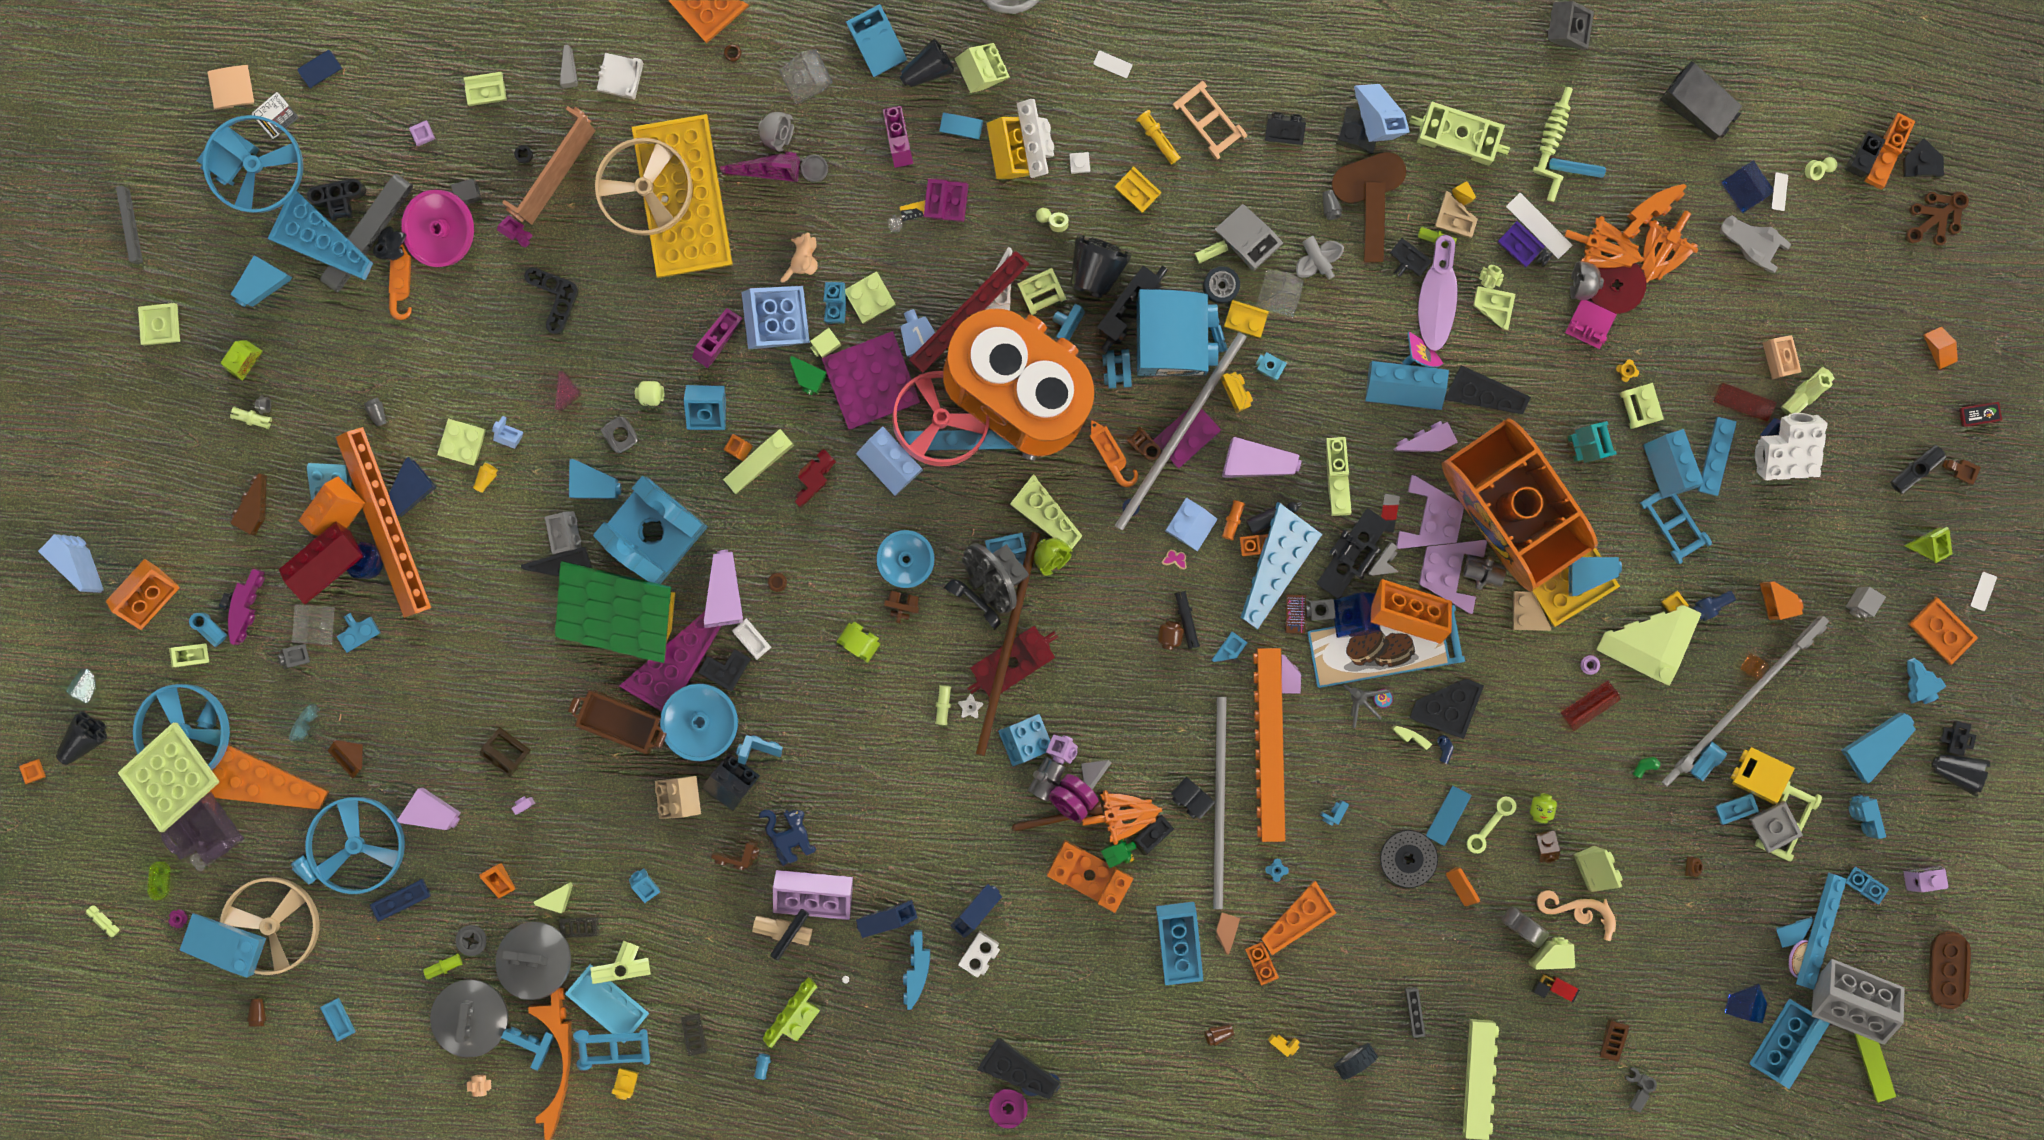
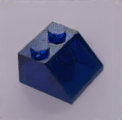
M1360 592L1334 600V622L1337 638L1364 636L1381 631L1380 625L1371 623V606L1376 594Z

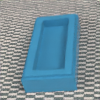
M339 998L320 1007L337 1042L356 1032Z

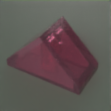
M559 371L555 409L563 411L578 399L582 392L565 372Z

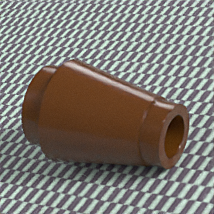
M251 999L247 1017L248 1026H264L266 1015L263 999Z
M1231 1025L1208 1028V1031H1205L1204 1034L1209 1046H1217L1234 1036V1030Z

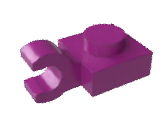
M509 215L497 227V231L511 240L517 238L518 243L525 248L530 244L529 240L533 236L530 232L523 230V224Z

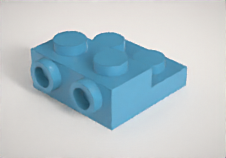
M1863 795L1851 797L1849 813L1851 817H1854V820L1863 821L1861 823L1863 833L1868 837L1876 839L1885 838L1886 834L1877 799Z

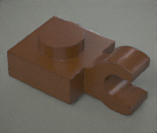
M1950 459L1944 460L1942 465L1943 468L1955 472L1954 478L1969 485H1974L1981 467L1964 459L1960 460V463Z

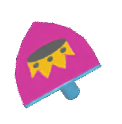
M1411 332L1407 333L1410 355L1402 361L1403 365H1410L1415 361L1425 367L1436 368L1444 364L1436 352L1430 350L1422 339Z

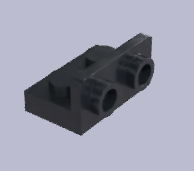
M1280 112L1267 114L1265 141L1303 145L1306 127L1305 118L1299 114H1291V116H1284Z

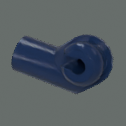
M1441 735L1437 738V743L1443 751L1439 761L1448 764L1454 746L1449 737Z

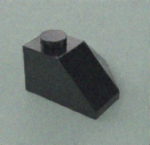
M1346 107L1336 144L1373 154L1376 141H1368L1364 122L1360 114L1361 111Z

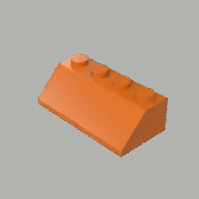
M1382 579L1371 606V623L1441 644L1451 633L1452 601Z

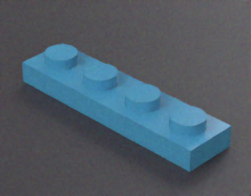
M1716 417L1701 475L1704 483L1698 487V492L1718 496L1736 421Z

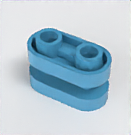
M1121 349V355L1114 356V350H1108L1105 355H1102L1103 366H1107V373L1104 374V385H1108V388L1112 389L1116 388V382H1123L1124 388L1132 387L1129 349ZM1115 363H1122L1123 374L1116 375Z

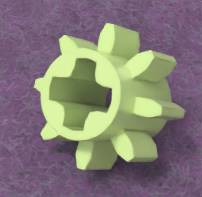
M1489 265L1488 268L1483 267L1479 277L1482 280L1481 284L1489 289H1493L1495 285L1500 287L1504 274H1501L1502 270L1495 265Z

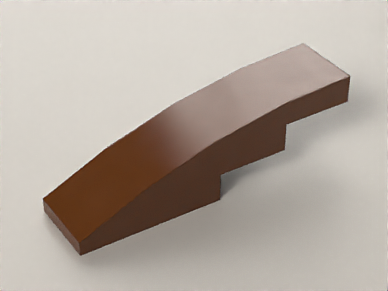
M1365 182L1364 262H1383L1385 182Z

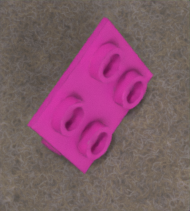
M1581 300L1565 333L1600 349L1607 339L1606 335L1617 314L1587 300Z

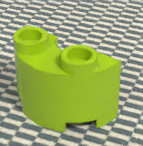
M856 622L848 623L836 642L868 663L880 646V643L877 642L879 638L871 632L868 635L862 632L863 627Z

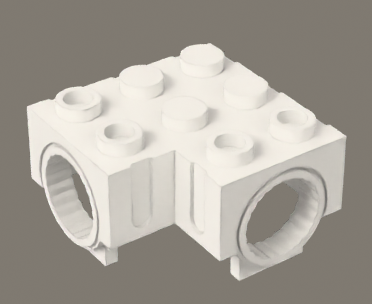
M1792 413L1781 417L1779 435L1761 436V439L1758 440L1755 449L1756 472L1764 480L1820 477L1827 422L1819 415ZM1763 450L1765 451V463L1763 458Z

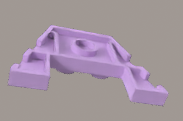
M1411 475L1408 493L1426 496L1427 499L1419 535L1399 531L1396 543L1397 549L1457 543L1464 510L1463 505L1422 479Z
M1487 540L1426 547L1419 585L1439 597L1451 600L1453 605L1463 609L1465 612L1473 614L1476 597L1460 594L1456 591L1464 554L1483 558Z

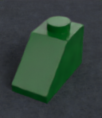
M791 356L790 361L797 381L803 387L802 391L809 395H813V392L818 394L827 376V372Z

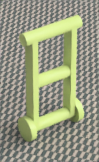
M1788 781L1779 803L1782 801L1786 802L1789 794L1808 802L1799 823H1797L1802 831L1811 810H1816L1819 807L1822 796L1819 794L1815 795V797L1790 786V781ZM1798 838L1789 842L1786 851L1778 848L1770 853L1791 862L1794 857L1791 853ZM1757 839L1755 846L1765 850L1761 840Z

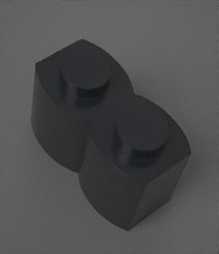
M1187 776L1171 792L1173 795L1172 800L1177 805L1181 806L1183 804L1188 808L1186 813L1193 819L1196 817L1201 819L1215 803L1210 796Z

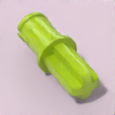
M1421 227L1418 232V238L1433 242L1434 245L1439 236L1445 235L1441 231L1436 232ZM1443 241L1441 245L1447 247L1448 242Z
M456 954L443 961L439 960V963L423 970L426 979H431L442 973L447 974V971L463 965L460 955Z

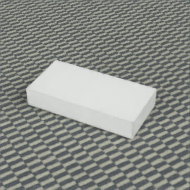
M747 618L732 630L756 660L772 648Z

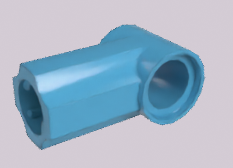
M195 613L191 615L189 619L191 628L197 630L214 647L221 644L228 636L211 620L208 614ZM199 616L204 619V624L201 627L196 622Z
M1713 741L1700 753L1701 756L1689 771L1701 781H1704L1712 769L1718 766L1727 755Z

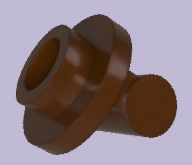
M1687 856L1685 876L1698 877L1703 871L1701 860Z

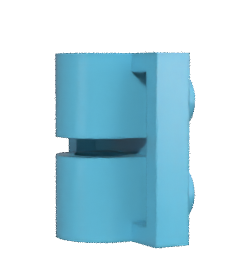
M308 463L307 465L311 500L315 498L326 482L338 476L351 488L352 479L346 465Z

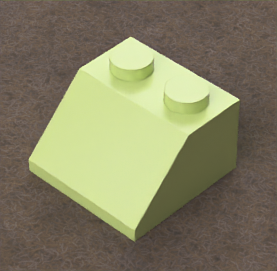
M1553 937L1552 941H1546L1529 960V965L1536 970L1575 968L1574 944L1570 943L1568 939H1564V937Z

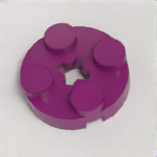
M1005 1088L996 1092L989 1104L990 1117L997 1125L1003 1128L1018 1126L1025 1119L1028 1111L1027 1101L1023 1094L1011 1088ZM1006 1103L1014 1106V1110H1011L1010 1113H1006V1110H1003V1106H1006Z

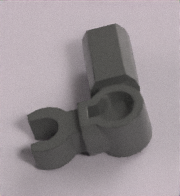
M1630 1067L1635 1072V1076L1633 1078L1625 1076V1078L1630 1082H1637L1641 1089L1637 1090L1629 1107L1641 1113L1650 1097L1648 1094L1657 1088V1082L1645 1074L1640 1075L1636 1068Z

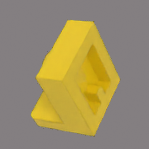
M1272 1034L1268 1039L1272 1045L1287 1057L1290 1054L1294 1055L1299 1049L1298 1044L1300 1042L1296 1038L1288 1046L1286 1045L1288 1042L1280 1035L1276 1037Z
M619 1068L612 1094H615L616 1098L623 1100L631 1098L639 1073Z

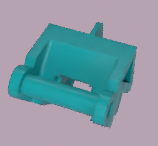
M1608 421L1576 429V434L1567 436L1568 442H1573L1576 455L1573 456L1574 462L1583 460L1584 463L1617 454L1613 449L1608 432ZM1597 428L1600 429L1606 453L1603 452Z

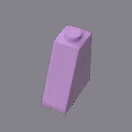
M422 787L417 789L397 821L403 824L448 830L458 824L460 820L458 816L461 812Z

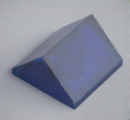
M1754 160L1721 182L1742 213L1774 193V189Z

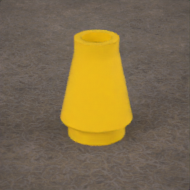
M484 463L479 468L473 488L483 493L497 476L498 470L494 466Z

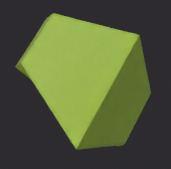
M1948 527L1937 528L1904 545L1933 560L1935 563L1953 554Z

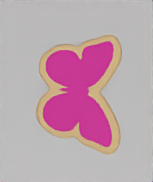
M1169 550L1162 564L1171 565L1175 563L1180 569H1186V555L1184 552L1177 553L1175 550Z

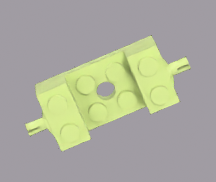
M1435 102L1430 103L1423 119L1412 115L1409 121L1411 124L1420 126L1417 143L1432 148L1438 145L1472 156V161L1488 166L1494 161L1496 152L1508 155L1510 147L1499 144L1505 125ZM1458 128H1465L1467 135L1465 137L1458 136Z

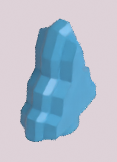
M1911 658L1907 660V672L1910 677L1908 697L1911 704L1921 700L1924 704L1938 699L1937 693L1946 687L1943 680L1937 678L1933 672L1926 671L1924 665L1917 659Z

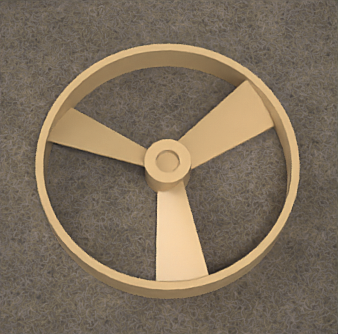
M636 138L617 145L604 157L596 174L595 192L601 210L614 225L628 233L647 236L664 232L681 220L690 205L693 184L689 168L676 150L659 140ZM636 144H655L644 176L638 178L635 183L601 179L608 162L621 150ZM674 154L682 162L688 178L687 197L682 209L675 218H673L653 193L652 184ZM637 191L641 196H645L658 228L641 231L620 225L607 213L601 196Z
M278 877L261 878L241 886L226 902L220 918L221 923L234 927L260 929L261 933L269 935L274 970L256 968L254 973L261 975L279 974L302 963L313 950L319 934V915L310 895L296 883ZM273 881L291 887V890L272 916L265 919L231 906L244 889L258 882ZM306 902L313 920L312 938L305 953L290 966L276 932L280 928V922Z

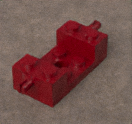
M1034 625L1014 638L1010 657H1016L1019 664L1016 668L1007 666L1001 693L1056 658L1049 646L1050 642L1059 638L1057 635L1050 638L1056 634L1055 631L1044 637ZM1002 647L970 667L977 681L967 687L968 690L976 687L970 691L971 695L981 688L990 698Z

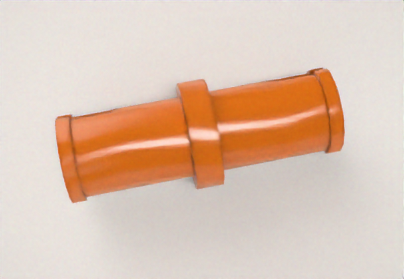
M1233 500V505L1229 516L1226 517L1227 523L1221 537L1228 540L1234 539L1237 526L1241 523L1240 517L1245 506L1244 503Z

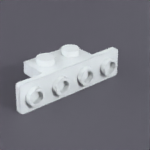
M1028 99L1017 103L1030 177L1035 178L1048 174L1046 158L1054 156V144L1051 140V127L1048 120L1038 117L1035 99Z

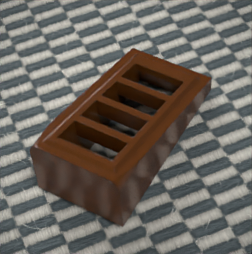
M1608 1019L1599 1057L1619 1062L1630 1025ZM1613 1028L1621 1029V1033L1614 1032ZM1611 1035L1618 1036L1619 1040L1611 1039ZM1609 1042L1618 1044L1617 1048L1608 1046ZM1606 1050L1616 1051V1054H1608Z

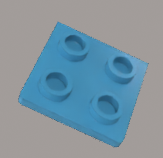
M1039 714L998 731L1012 766L1047 753L1046 751L1051 742Z

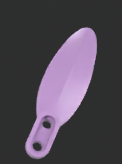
M1441 235L1435 242L1433 264L1424 278L1419 296L1418 319L1421 336L1426 346L1433 351L1442 348L1448 339L1457 304V281L1452 268L1455 241L1449 235ZM1443 241L1448 242V246L1446 248H1442L1441 246ZM1441 260L1446 262L1444 267L1439 266Z

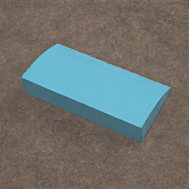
M590 964L565 995L611 1034L634 1033L649 1015V1012L611 981L592 984L590 967L593 966Z

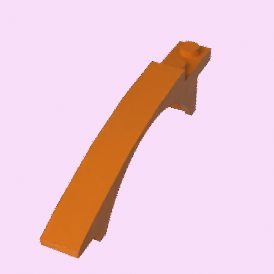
M562 986L551 994V1003L532 1004L528 1007L529 1013L541 1020L555 1036L563 1060V1074L559 1090L551 1104L536 1117V1123H544L545 1140L553 1138L559 1122L568 1086L572 1055V1021H564L566 1019V1008L563 1007L562 1000L565 999V989Z

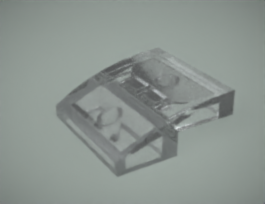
M295 604L292 643L332 645L335 607Z

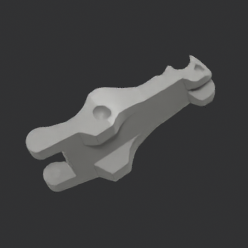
M1733 215L1727 217L1720 228V234L1725 235L1737 244L1748 262L1754 263L1771 273H1775L1778 268L1770 262L1778 247L1780 246L1788 250L1791 246L1790 242L1782 237L1776 229L1772 227L1750 226L1737 220Z

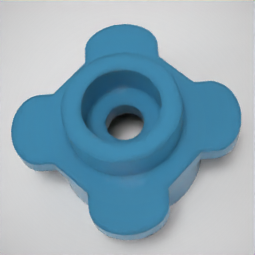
M1274 859V862L1265 869L1266 873L1270 874L1275 882H1279L1280 878L1289 872L1288 868L1282 865L1280 859Z

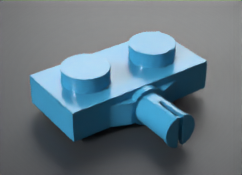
M349 613L344 618L350 627L338 635L337 638L346 653L381 632L372 617L356 623L351 613Z

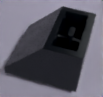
M729 753L711 774L702 789L734 811L760 775L748 766L738 763V759Z

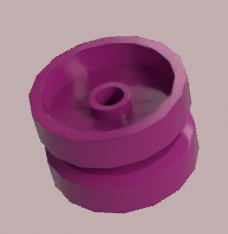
M1067 774L1060 782L1061 787H1055L1049 794V799L1064 816L1076 823H1081L1088 814L1087 810H1092L1099 802L1098 797L1082 780L1074 775Z

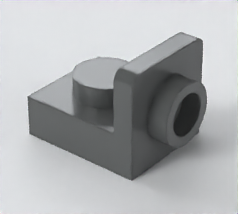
M305 644L279 651L278 661L284 670L310 663Z

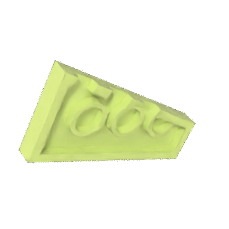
M1033 474L1010 505L1049 536L1063 540L1073 549L1081 539V533Z

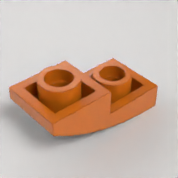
M1268 534L1240 537L1242 556L1260 555Z
M1263 941L1245 949L1261 986L1279 979Z

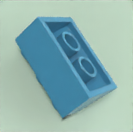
M1684 429L1666 434L1643 445L1662 499L1698 488L1704 483Z

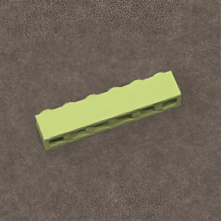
M1470 1019L1463 1119V1136L1467 1139L1489 1140V1134L1492 1135L1493 1132L1490 1115L1494 1114V1104L1491 1103V1099L1495 1095V1084H1492L1493 1076H1496L1494 1057H1497L1498 1048L1495 1045V1038H1498L1499 1027L1491 1020Z

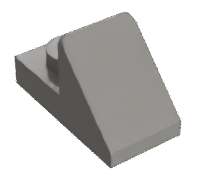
M1392 542L1389 543L1367 572V575L1374 576L1399 572L1387 563L1388 560L1391 562L1397 555L1395 550L1398 547Z

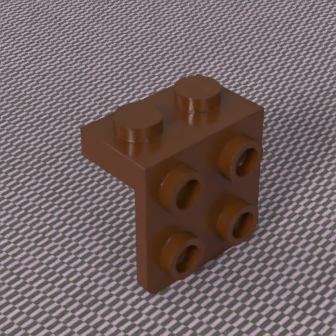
M749 841L746 843L742 858L721 852H714L711 858L715 859L714 862L717 864L726 865V863L734 864L733 868L744 870L753 865V861L758 858L760 848L757 847L758 842Z

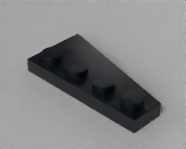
M1460 365L1444 398L1447 401L1518 414L1524 413L1531 399L1530 396L1462 365Z
M1000 1037L996 1039L977 1069L1047 1099L1052 1098L1061 1084L1059 1080Z

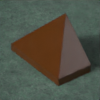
M336 740L327 750L352 779L362 769L363 744Z

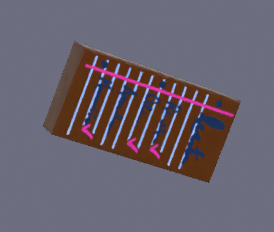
M1286 595L1285 633L1305 634L1306 595Z

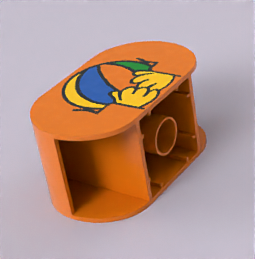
M1509 418L1504 420L1442 463L1444 475L1453 492L1500 561L1526 590L1530 592L1535 590L1598 546L1597 537L1588 519L1536 443L1514 420Z

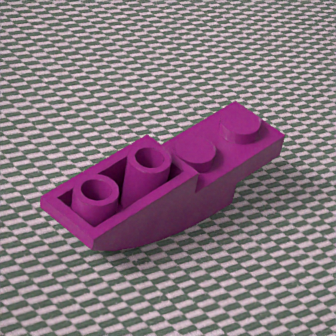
M252 569L246 584L237 583L233 592L228 616L229 639L233 645H240V643L244 642L247 636L246 630L254 622L256 610L249 606L254 603L257 596L255 593L265 580V577H263L265 572L259 569Z

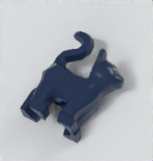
M763 810L759 813V818L768 817L769 819L765 827L766 834L776 848L777 857L782 866L798 860L797 855L792 853V847L799 845L806 855L816 851V847L810 845L808 841L807 830L803 825V818L805 816L803 810H785L784 816L791 828L778 833L773 830L776 824V815L770 810Z

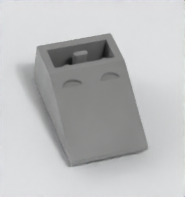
M1244 204L1215 228V231L1252 271H1255L1283 244L1281 239Z

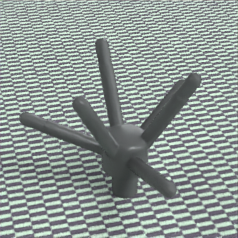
M1343 684V687L1351 693L1353 700L1350 713L1353 716V728H1356L1359 705L1364 704L1379 720L1382 719L1366 700L1370 696L1389 693V689L1363 692L1361 689L1355 687L1351 689L1346 684Z

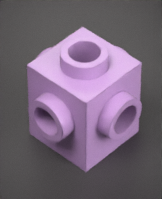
M1053 734L1046 752L1053 757L1052 760L1056 763L1063 765L1066 762L1071 764L1077 755L1078 746L1068 736L1063 735L1060 737Z

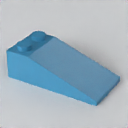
M1187 902L1156 906L1165 985L1203 981L1195 903Z
M192 913L180 951L247 978L254 975L266 938Z

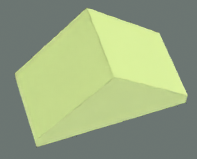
M207 644L169 648L172 667L209 663Z
M570 882L534 901V904L558 913L565 912L573 886Z

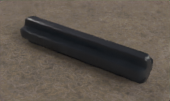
M800 909L771 952L770 956L778 961L802 927L809 916L806 910Z

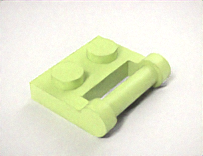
M1052 268L1017 283L1031 315L1036 314V311L1051 304L1066 300ZM1055 289L1057 294L1035 304L1031 301V299Z
M1653 383L1619 393L1625 403L1630 420V429L1664 419ZM1630 395H1635L1642 418L1640 421L1637 420Z

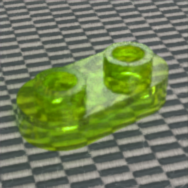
M164 861L155 862L149 868L147 892L153 900L164 899L169 893L171 870L170 866ZM160 867L163 868V874H160L158 871ZM158 887H161V888H162V892H161V893H158V891H157V888H158Z

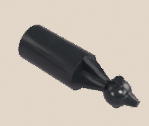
M1290 502L1286 508L1295 513L1302 505V502ZM1275 507L1246 520L1253 536L1271 527L1270 523L1276 512Z

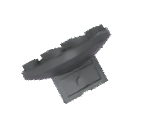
M973 543L966 547L962 562L966 566L971 578L969 579L971 587L976 589L983 585L985 592L980 595V598L1000 613H1008L1013 610L1017 602L1014 586L1029 576L1026 569L1018 562L1007 544L994 553L978 543Z
M528 922L512 929L500 943L496 954V972L501 984L512 995L526 1000L542 999L553 994L566 980L571 966V951L566 938L555 927L542 922Z
M461 980L446 987L435 999L430 1015L431 1029L438 1043L448 1052L460 1057H477L491 1051L502 1040L503 1032L508 1026L507 1006L501 994L491 985L480 980Z

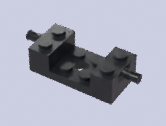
M1144 265L1141 267L1097 327L1096 332L1107 339L1100 348L1103 352L1107 353L1112 345H1115L1117 341L1121 343L1127 335V325L1119 320L1126 311L1127 307L1125 305L1127 302L1131 304L1138 295L1139 290H1160L1162 287L1160 283L1168 271L1167 268L1161 266L1155 274Z

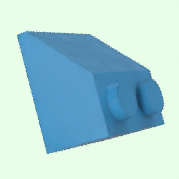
M686 385L684 407L687 430H725V386Z

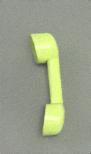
M1511 797L1500 798L1496 803L1497 812L1481 832L1468 837L1466 845L1470 852L1482 853L1486 848L1485 838L1503 816H1509L1515 812L1516 802Z

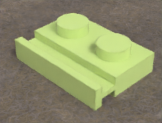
M502 72L464 77L468 106L507 100Z

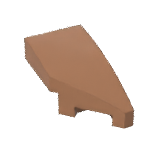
M1221 913L1215 937L1221 943L1224 953L1229 955L1240 918Z

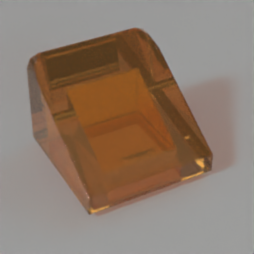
M1750 653L1740 669L1759 681L1769 668V664Z

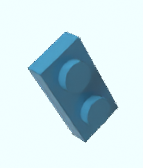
M1752 793L1714 806L1722 825L1759 812Z

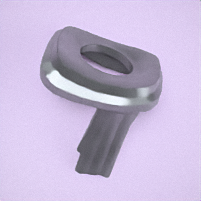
M623 416L615 418L601 428L602 434L616 453L624 452L638 441L635 430ZM618 427H623L628 432V437L623 442H618L613 437L614 430Z

